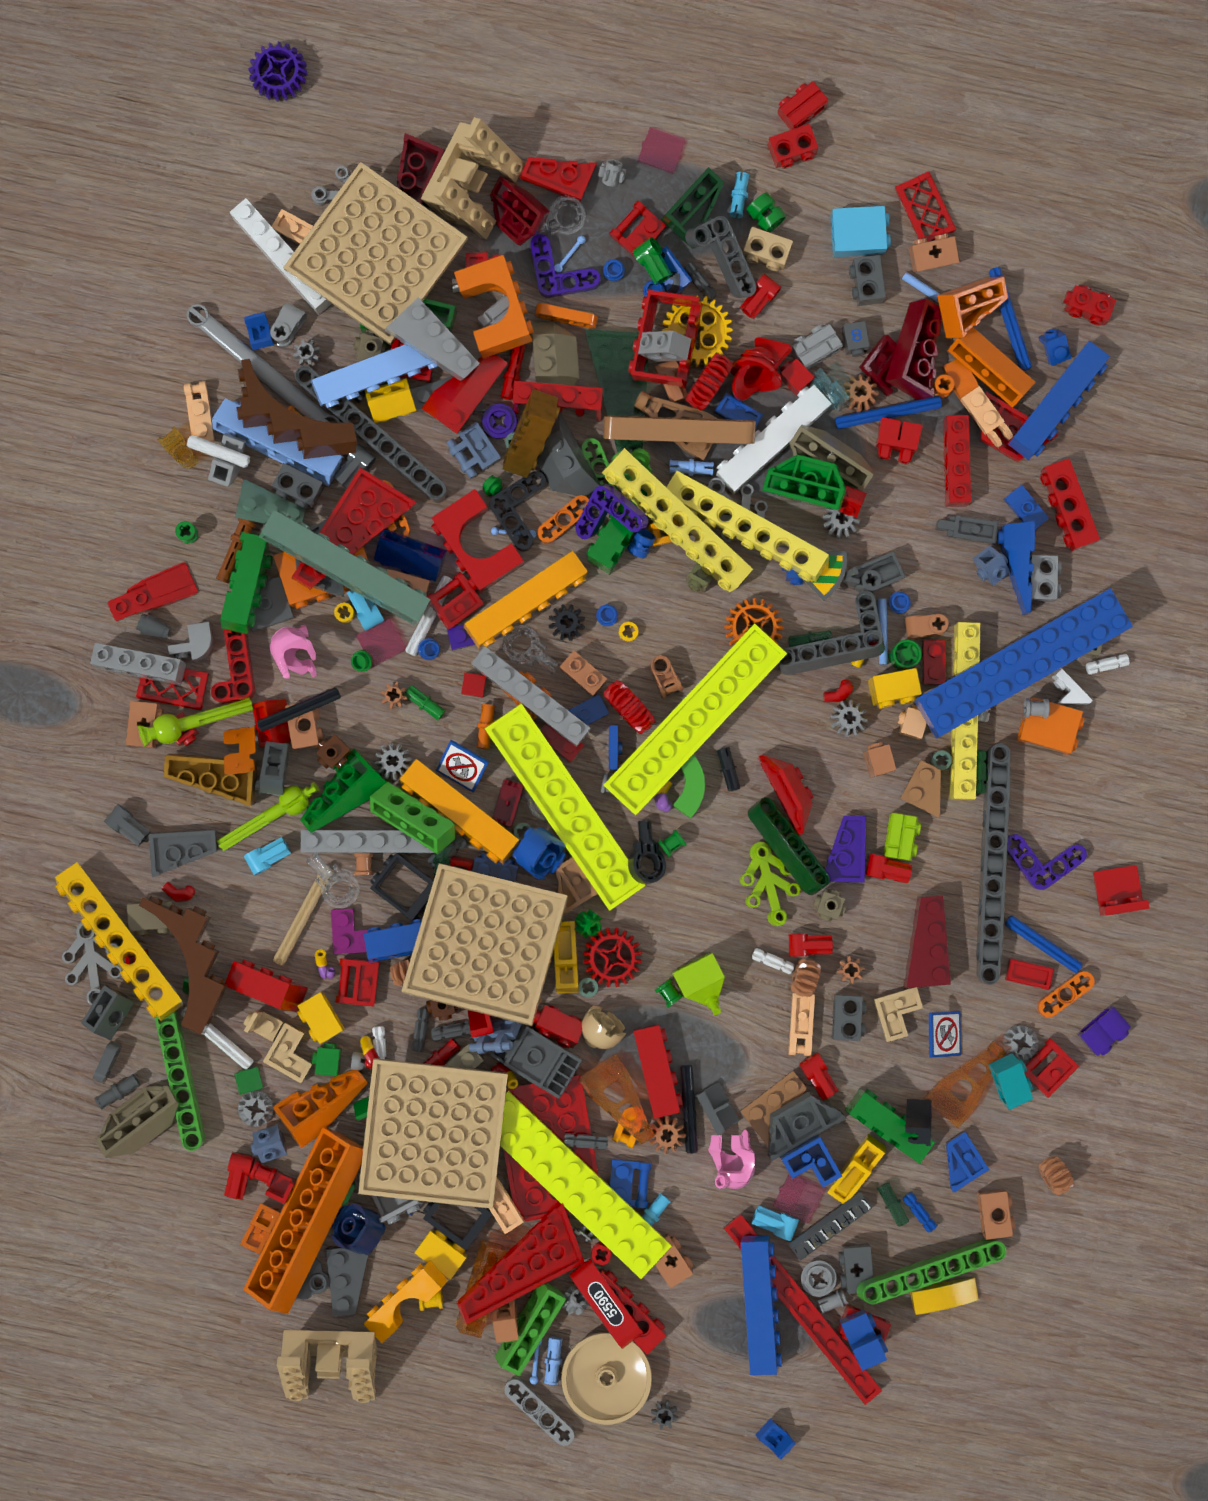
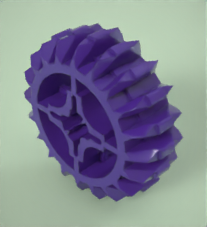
M279 41L276 47H273V44L269 42L268 49L261 46L262 53L255 52L256 59L250 60L252 67H249V73L252 75L249 78L251 82H254V89H259L258 92L261 96L266 94L268 100L274 96L277 102L280 100V96H283L284 100L287 101L288 94L295 97L294 90L301 91L302 87L300 84H306L304 77L308 75L305 69L307 64L305 61H302L303 55L301 53L297 54V48L293 47L290 49L288 43L282 47ZM275 58H285V59H283V60H276ZM268 62L269 68L265 71V74L261 76L263 67ZM274 66L277 70L280 69L283 78L275 72ZM295 67L294 75L288 81L287 76L292 72L291 69ZM273 83H280V84H282V85L274 86V85H272V84H273Z

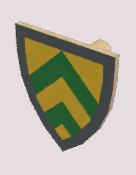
M825 552L829 554V561L816 582L803 580L823 602L837 590L845 576L847 552Z

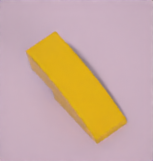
M575 921L561 922L554 946L557 994L579 992L576 933L574 930Z
M868 1134L840 1171L843 1177L834 1181L827 1193L842 1204L851 1199L885 1154L886 1146Z
M974 1277L936 1283L910 1292L915 1315L945 1310L979 1300Z

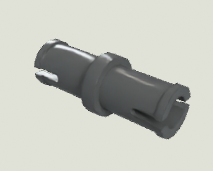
M132 1074L120 1083H114L109 1090L96 1096L94 1099L99 1108L103 1110L114 1101L122 1100L124 1095L141 1085L137 1077Z

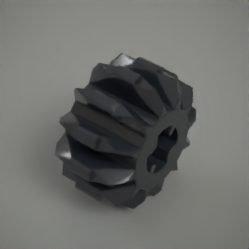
M562 604V612H559L556 608L553 609L557 617L549 616V620L556 623H551L548 626L549 629L557 628L552 634L555 637L561 633L560 641H564L565 635H568L569 641H573L572 633L576 637H580L581 635L576 629H585L584 625L579 624L585 621V617H577L581 613L580 609L573 613L574 605L571 604L569 611H566L565 605ZM564 618L573 621V624L570 623L569 628L561 625V622H564Z

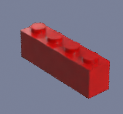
M656 1024L633 1030L654 1119L680 1113L679 1107H682L683 1104L680 1093L676 1094L674 1085H677L678 1082L675 1071L670 1072L669 1063H673L670 1050H665L664 1042L668 1041L665 1028L660 1029V1025Z

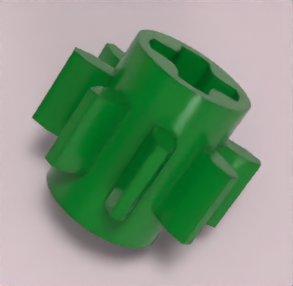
M591 909L588 912L582 911L575 918L577 926L574 930L585 938L589 935L595 936L601 930V923L599 921L602 918Z

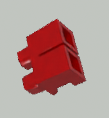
M882 417L879 421L876 442L878 459L890 460L891 451L893 450L899 452V463L909 464L912 456L917 451L923 425L905 421L901 424L899 420Z

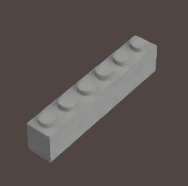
M484 646L471 663L475 669L519 703H522L524 707L576 747H578L590 731L589 726Z
M301 830V853H434L400 830H316L312 833L308 830Z

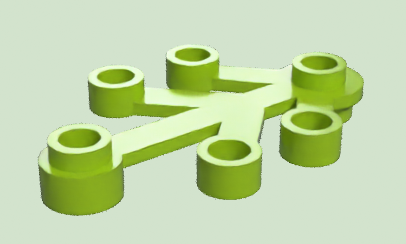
M757 842L750 848L752 860L745 873L740 876V883L745 887L751 886L755 881L753 875L758 867H760L761 876L752 893L746 897L745 903L749 908L758 907L760 896L765 888L771 911L767 916L768 922L772 926H781L785 924L787 914L780 908L774 885L786 891V894L790 897L798 896L801 889L798 884H790L770 871L769 864L780 869L783 875H791L790 872L787 873L785 871V866L781 860L771 854V848L768 844ZM759 849L764 851L763 857L759 855ZM745 876H748L750 878V882L748 884L744 881ZM791 886H794V887H795V889H796L795 894H792V893H791V891H790ZM751 897L755 898V905L750 903ZM777 913H780L782 916L780 921L776 919Z

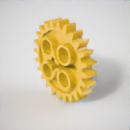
M707 296L701 301L703 306L699 321L700 349L696 350L694 345L691 363L695 361L696 367H699L700 361H703L706 366L708 359H711L716 353L723 356L721 349L728 350L729 346L725 342H731L732 340L728 334H731L733 329L727 328L731 325L732 321L725 320L728 312L721 313L723 306L720 305L716 308V300H713L710 304L707 303ZM672 305L673 313L667 312L666 317L669 320L663 321V325L668 328L662 329V331H675L685 336L687 325L681 322V318L689 317L691 307L679 306L678 308ZM709 316L713 318L714 322L707 325L702 319ZM705 338H711L714 344L706 346L702 341Z

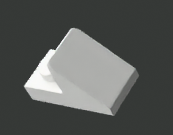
M1063 669L1058 670L1052 676L1055 680L1053 682L1060 691L1063 692L1065 690L1067 692L1055 704L1087 705L1093 701Z

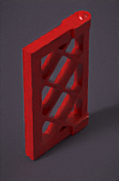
M930 171L895 186V190L918 239L927 238V242L935 240V236L950 234L957 230ZM927 180L931 192L920 189V183ZM909 188L915 190L911 201L907 199L904 190ZM917 191L929 195L926 206L913 202ZM931 197L936 199L940 211L928 208ZM911 206L924 210L921 220H917ZM926 211L939 215L935 226L922 221ZM940 216L944 217L948 227L943 229L937 227ZM923 225L933 229L932 234L925 237L920 226Z
M185 668L183 680L186 679L192 690L183 696L175 688L176 684L170 683L169 687L159 692L153 683L155 680L148 679L149 681L147 682L146 678L140 677L136 698L201 711L209 673ZM188 677L201 678L200 684L194 688ZM151 684L157 692L155 696L144 694L148 685ZM173 688L179 698L177 700L165 698L162 694ZM193 692L196 694V703L183 700Z

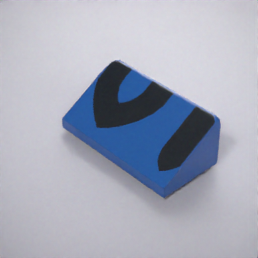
M665 246L662 249L661 256L672 275L662 284L669 293L680 294L692 282V279L670 249Z

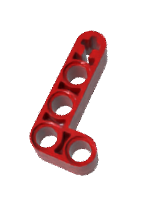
M224 629L231 680L218 682L211 688L212 698L222 704L251 699L254 697L256 690L248 635L236 632L241 635L237 636L235 631ZM236 641H242V649L234 652L233 644ZM244 662L246 670L241 674L237 673L236 666ZM243 684H248L249 692L246 695L239 693V688ZM225 687L227 695L225 698L219 699L217 692L220 688Z

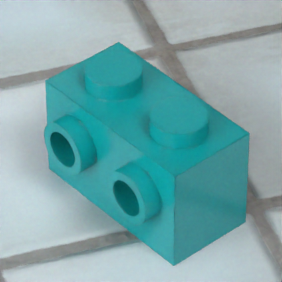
M1009 1054L988 1064L1000 1100L1009 1110L1033 1100L1031 1094L1033 1086L1025 1076L1024 1072L1027 1069L1021 1059L1018 1060L1013 1054Z

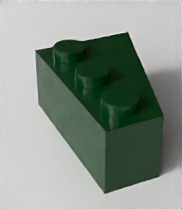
M708 167L661 220L688 245L685 238L686 232L690 228L708 220L724 181ZM697 231L696 239L699 241L701 234Z

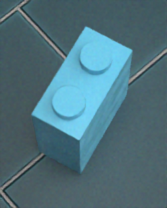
M885 206L832 209L830 217L833 258L885 255L887 248L891 245L890 234H886V226H889V213H885Z

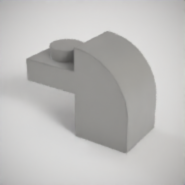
M228 433L223 435L221 446L240 453L244 452L245 439ZM215 457L212 461L208 480L229 487L237 478L241 467Z
M210 622L187 625L189 643L168 646L169 655L176 656V659H186L191 654L192 660L195 662L208 657L215 643L213 624Z

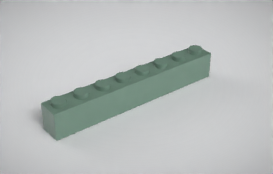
M273 510L259 535V538L414 626L420 620L431 600L426 597L427 594L422 590H413L407 586V582L397 577L394 579L389 576L385 569L371 566L366 558L350 554L349 549L341 544L336 546L329 542L330 539L322 533L316 534L310 531V527L305 523H296L291 520L290 515L284 511L279 510L277 512Z

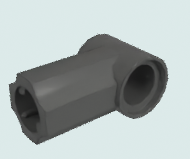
M358 444L356 445V453L348 455L347 461L333 478L347 489L359 468L368 471L374 464L376 457Z
M119 804L115 806L104 820L110 828L118 833H122L137 846H140L151 832L134 819L127 809Z

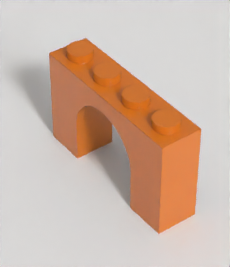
M504 255L454 272L459 290L464 299L487 291L500 292L509 299L507 314L501 321L473 331L483 359L533 341L531 334L534 333L531 321H526L524 314L528 313L524 300L520 301L518 294L521 293L518 281L513 282L511 274L515 273L511 261L507 262Z
M365 547L354 554L356 557L360 555L369 561ZM286 552L273 555L289 605L292 608L302 609L309 606V602L315 600L323 602L330 599V595H333L316 588L310 590L293 580L292 575L296 571L295 557ZM343 585L344 594H347L350 589Z

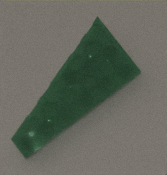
M585 329L600 388H603L602 398L607 416L645 417V414L635 407L634 403L641 391L646 392L647 381H635L631 373H629V364L631 360H634L635 355L633 344L634 340L638 339L639 332ZM648 358L646 359L644 369L645 373H647L648 370ZM614 439L617 453L621 452L624 448L629 453L638 448L643 449V440Z

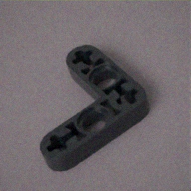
M539 471L529 473L527 478H521L494 495L490 500L491 512L515 548L521 552L532 548L533 537L514 508L545 488L546 478ZM532 478L541 479L540 486L532 485L529 487L531 492L528 493L523 483L526 482L527 486L532 484ZM515 488H520L524 491V496L516 499L512 496V491ZM497 500L500 503L503 501L505 502L503 504V507L506 511V514L502 518H500V516L503 515L501 509L499 507L496 509L494 508L496 506L495 502ZM513 517L518 521V524L515 528H508L505 525V521ZM519 530L523 538H529L526 546L523 543L518 544L520 540L516 532Z

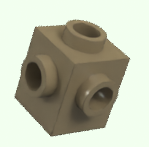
M366 330L365 334L360 333L359 337H355L353 350H356L355 359L361 361L384 353L386 343H383V339L369 330ZM368 343L372 344L371 350L367 349Z
M828 889V892L822 891L820 895L817 894L813 907L816 908L815 913L820 914V919L832 922V919L838 920L839 916L843 917L847 904H844L845 898L840 897V892ZM830 901L835 903L833 910L827 908V903Z

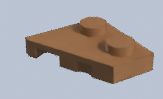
M920 759L900 798L939 818L941 768Z
M573 857L562 863L557 869L558 893L568 896L564 914L598 894Z

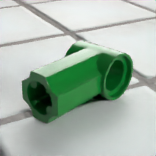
M650 237L633 250L634 257L639 264L646 268L655 285H659L670 278L672 273L661 256L662 249L659 243L654 238Z

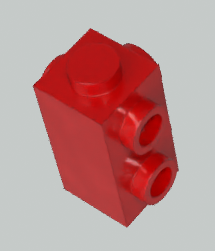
M1075 285L1071 291L1067 290L1063 300V303H1066L1064 311L1069 312L1068 314L1074 318L1083 317L1088 319L1091 324L1101 326L1109 321L1116 299L1111 298L1112 296L1105 292L1097 293L1091 291V288L1086 285Z
M545 1005L541 1011H536L533 1030L548 1039L557 1041V1044L563 1048L573 1049L582 1033L580 1018L574 1015L568 1016L563 1014L559 1008L552 1005Z

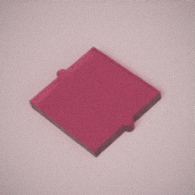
M650 127L645 141L642 142V150L638 162L673 174L678 160L681 159V151L685 140Z
M390 618L356 635L363 650L370 654L372 667L398 655L406 649L400 638L401 633L396 630Z
M788 1174L783 1186L779 1187L780 1192L773 1206L808 1224L814 1210L818 1209L817 1204L824 1190L799 1177L792 1179L790 1174Z

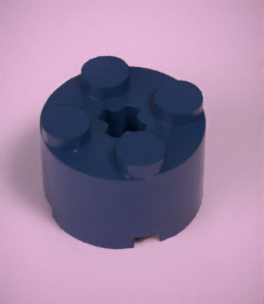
M352 1204L339 1209L331 1226L334 1228L332 1239L341 1248L357 1254L369 1255L385 1233L386 1226L384 1223H380L379 1218L381 1217L377 1212L358 1204Z

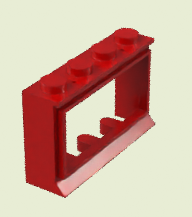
M648 290L647 297L644 296L642 300L643 316L638 320L639 336L638 339L634 340L633 344L634 360H631L629 364V373H631L635 381L667 384L686 389L703 306L699 297ZM658 303L691 307L685 333L686 337L691 338L687 360L679 362L677 377L645 373L647 357L638 354L642 332H652Z
M514 381L512 403L515 414H519V405L527 404L532 390L535 389L558 397L557 407H560L561 414L563 408L576 409L575 414L577 417L584 415V409L596 410V420L601 421L603 388Z

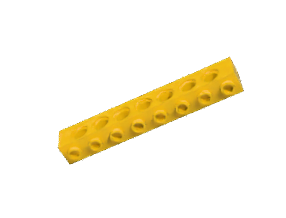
M78 862L55 877L57 882L55 888L62 897L64 895L70 900L68 905L75 914L79 912L83 917L80 921L87 931L92 929L95 933L94 940L98 946L107 949L109 952L107 957L114 966L116 964L122 969L120 974L126 983L131 981L135 986L133 992L140 1001L144 999L149 1006L146 1009L153 1018L157 1016L162 1021L183 1006L180 997ZM76 887H82L84 889V891L80 895H74L72 893L73 889ZM89 904L97 906L93 912H87L85 908ZM107 921L110 925L107 929L102 930L98 928L99 923ZM116 938L123 940L122 945L119 947L111 945V942ZM127 956L136 957V961L133 964L124 963V959ZM141 973L149 975V979L145 982L138 981L137 977ZM159 990L163 993L161 998L152 999L150 997L151 993Z

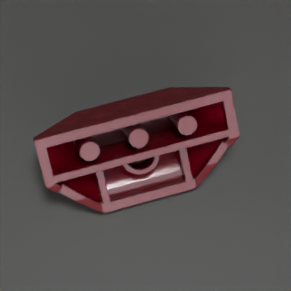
M499 176L490 194L491 201H493L496 225L513 242L521 246L541 230L550 210L530 192Z

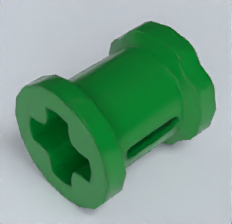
M182 521L177 524L175 533L182 542L188 544L194 543L197 540L198 529L192 523ZM185 529L191 532L189 536L183 533Z
M676 829L673 830V834L663 841H658L668 857L681 846H687Z
M670 978L655 989V992L659 993L665 1000L667 1008L683 997L673 987Z

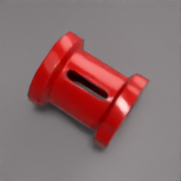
M257 1160L252 1168L249 1179L255 1178L270 1187L278 1169L269 1168Z
M598 1242L592 1248V1259L596 1264H607L610 1261L611 1250L602 1242ZM598 1249H601V1251L606 1250L605 1258H602V1256L597 1257Z

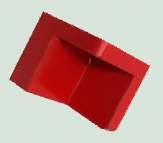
M277 1171L265 1195L285 1204L296 1183V1179Z

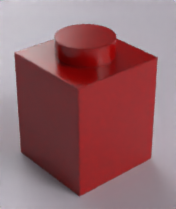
M797 358L793 362L789 360L780 369L782 371L780 374L782 382L796 396L806 386L808 387L815 378Z

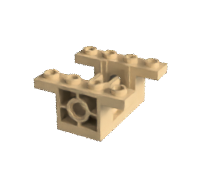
M474 117L471 124L459 123L421 200L443 220L469 227L480 238L487 240L496 220L482 208V204L473 202L467 194L468 191L479 193L488 175L486 172L477 169L481 165L499 170L509 181L516 183L525 163L481 119Z
M284 1330L281 1357L277 1358V1368L286 1398H289L291 1401L308 1399L311 1356H317L315 1368L317 1378L340 1379L342 1357H348L346 1361V1379H349L348 1389L351 1390L353 1400L360 1403L375 1400L377 1345L374 1332Z

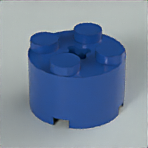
M531 827L525 832L524 838L519 846L514 849L512 855L516 862L535 878L545 879L544 875L549 872L553 874L561 866L566 854L563 852V847H566L562 841L546 829H534Z

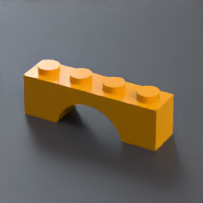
M430 1260L424 1266L420 1263L411 1272L413 1276L409 1280L405 1277L396 1286L398 1290L394 1294L390 1291L381 1300L383 1304L380 1307L375 1305L366 1314L369 1318L364 1322V1325L370 1332H374L375 1337L381 1343L390 1337L403 1322L400 1312L401 1301L408 1298H416L428 1302L448 1281Z

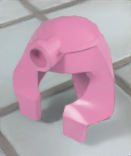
M305 624L301 625L298 629L295 627H283L272 636L270 651L285 679H290L288 669L301 675L309 671L312 677L317 676L316 668L312 660H316V652L311 641L306 639L309 637ZM298 649L306 650L312 660H299L295 657L296 651Z
M743 1130L741 1135H731V1149L736 1155H729L721 1150L722 1135H711L708 1151L718 1170V1176L715 1179L717 1188L740 1189L751 1181L755 1173V1154L751 1150L749 1131Z

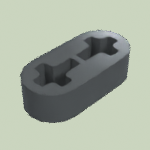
M113 1041L108 1043L94 1073V1080L103 1084L106 1082L122 1045Z

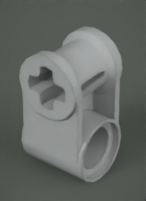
M289 303L284 304L270 330L277 346L287 347L292 343L298 330L303 326L307 313ZM285 332V336L281 335L280 337H278V334H283Z

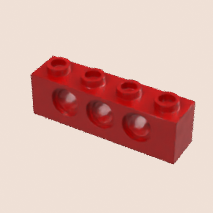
M947 415L943 420L945 507H967L971 503L969 415Z
M1070 458L1044 467L1041 470L1040 479L1043 486H1047L1049 492L1048 501L1051 507H1055L1057 513L1055 515L1056 522L1064 531L1063 540L1066 547H1070L1071 552L1097 543L1100 537ZM1056 481H1062L1065 484V490H1059L1056 487ZM1064 501L1072 503V511L1064 508ZM1072 521L1080 524V531L1073 530L1071 526Z
M602 1268L599 1272L611 1289L617 1292L616 1296L623 1305H630L633 1308L630 1315L636 1324L639 1321H646L649 1326L643 1331L644 1333L634 1340L648 1355L666 1337V1331L664 1330L666 1326L657 1317L653 1319L648 1314L650 1310L642 1302L638 1304L632 1298L634 1294L626 1286L622 1288L616 1282L618 1278L610 1270L606 1272Z

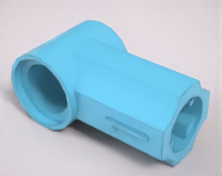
M352 590L347 592L365 631L385 621L376 604Z
M281 837L263 848L254 849L243 857L255 876L269 869L272 864L287 857L291 852L287 843Z
M758 1205L751 1223L773 1232L774 1235L782 1239L792 1241L799 1219Z

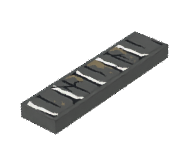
M859 1192L788 1245L801 1261L871 1210L872 1207L863 1194Z

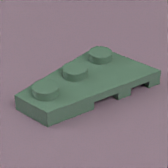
M246 479L243 480L235 518L266 524L273 510L277 512L281 510L289 514L290 519L296 523L303 522L304 508Z

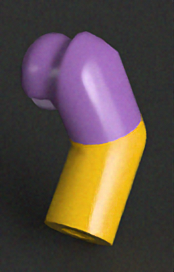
M670 781L654 796L657 808L664 812H668L672 808V802L669 801L666 794L672 785Z
M322 949L315 952V961L320 976L325 980L327 978L333 979L335 969L334 967H327L326 952Z

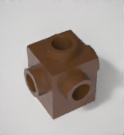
M334 734L329 740L325 738L317 746L319 750L316 754L319 756L318 762L324 768L330 767L334 770L336 767L340 769L348 761L346 757L352 750ZM335 750V755L331 757V751Z
M426 1001L428 1013H433V1018L439 1017V1021L452 1019V1014L457 1013L456 1008H460L446 1004L445 1009H440L438 1007L439 1002Z

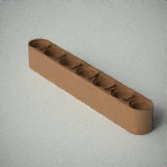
M609 415L604 416L603 438L754 444L756 421Z

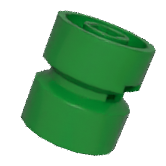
M765 192L756 198L747 207L746 211L753 220L759 221L758 226L761 230L770 233L786 219L787 215L780 206L775 207L776 201L768 192Z
M902 640L890 651V663L897 670H909L921 660V648L912 640Z

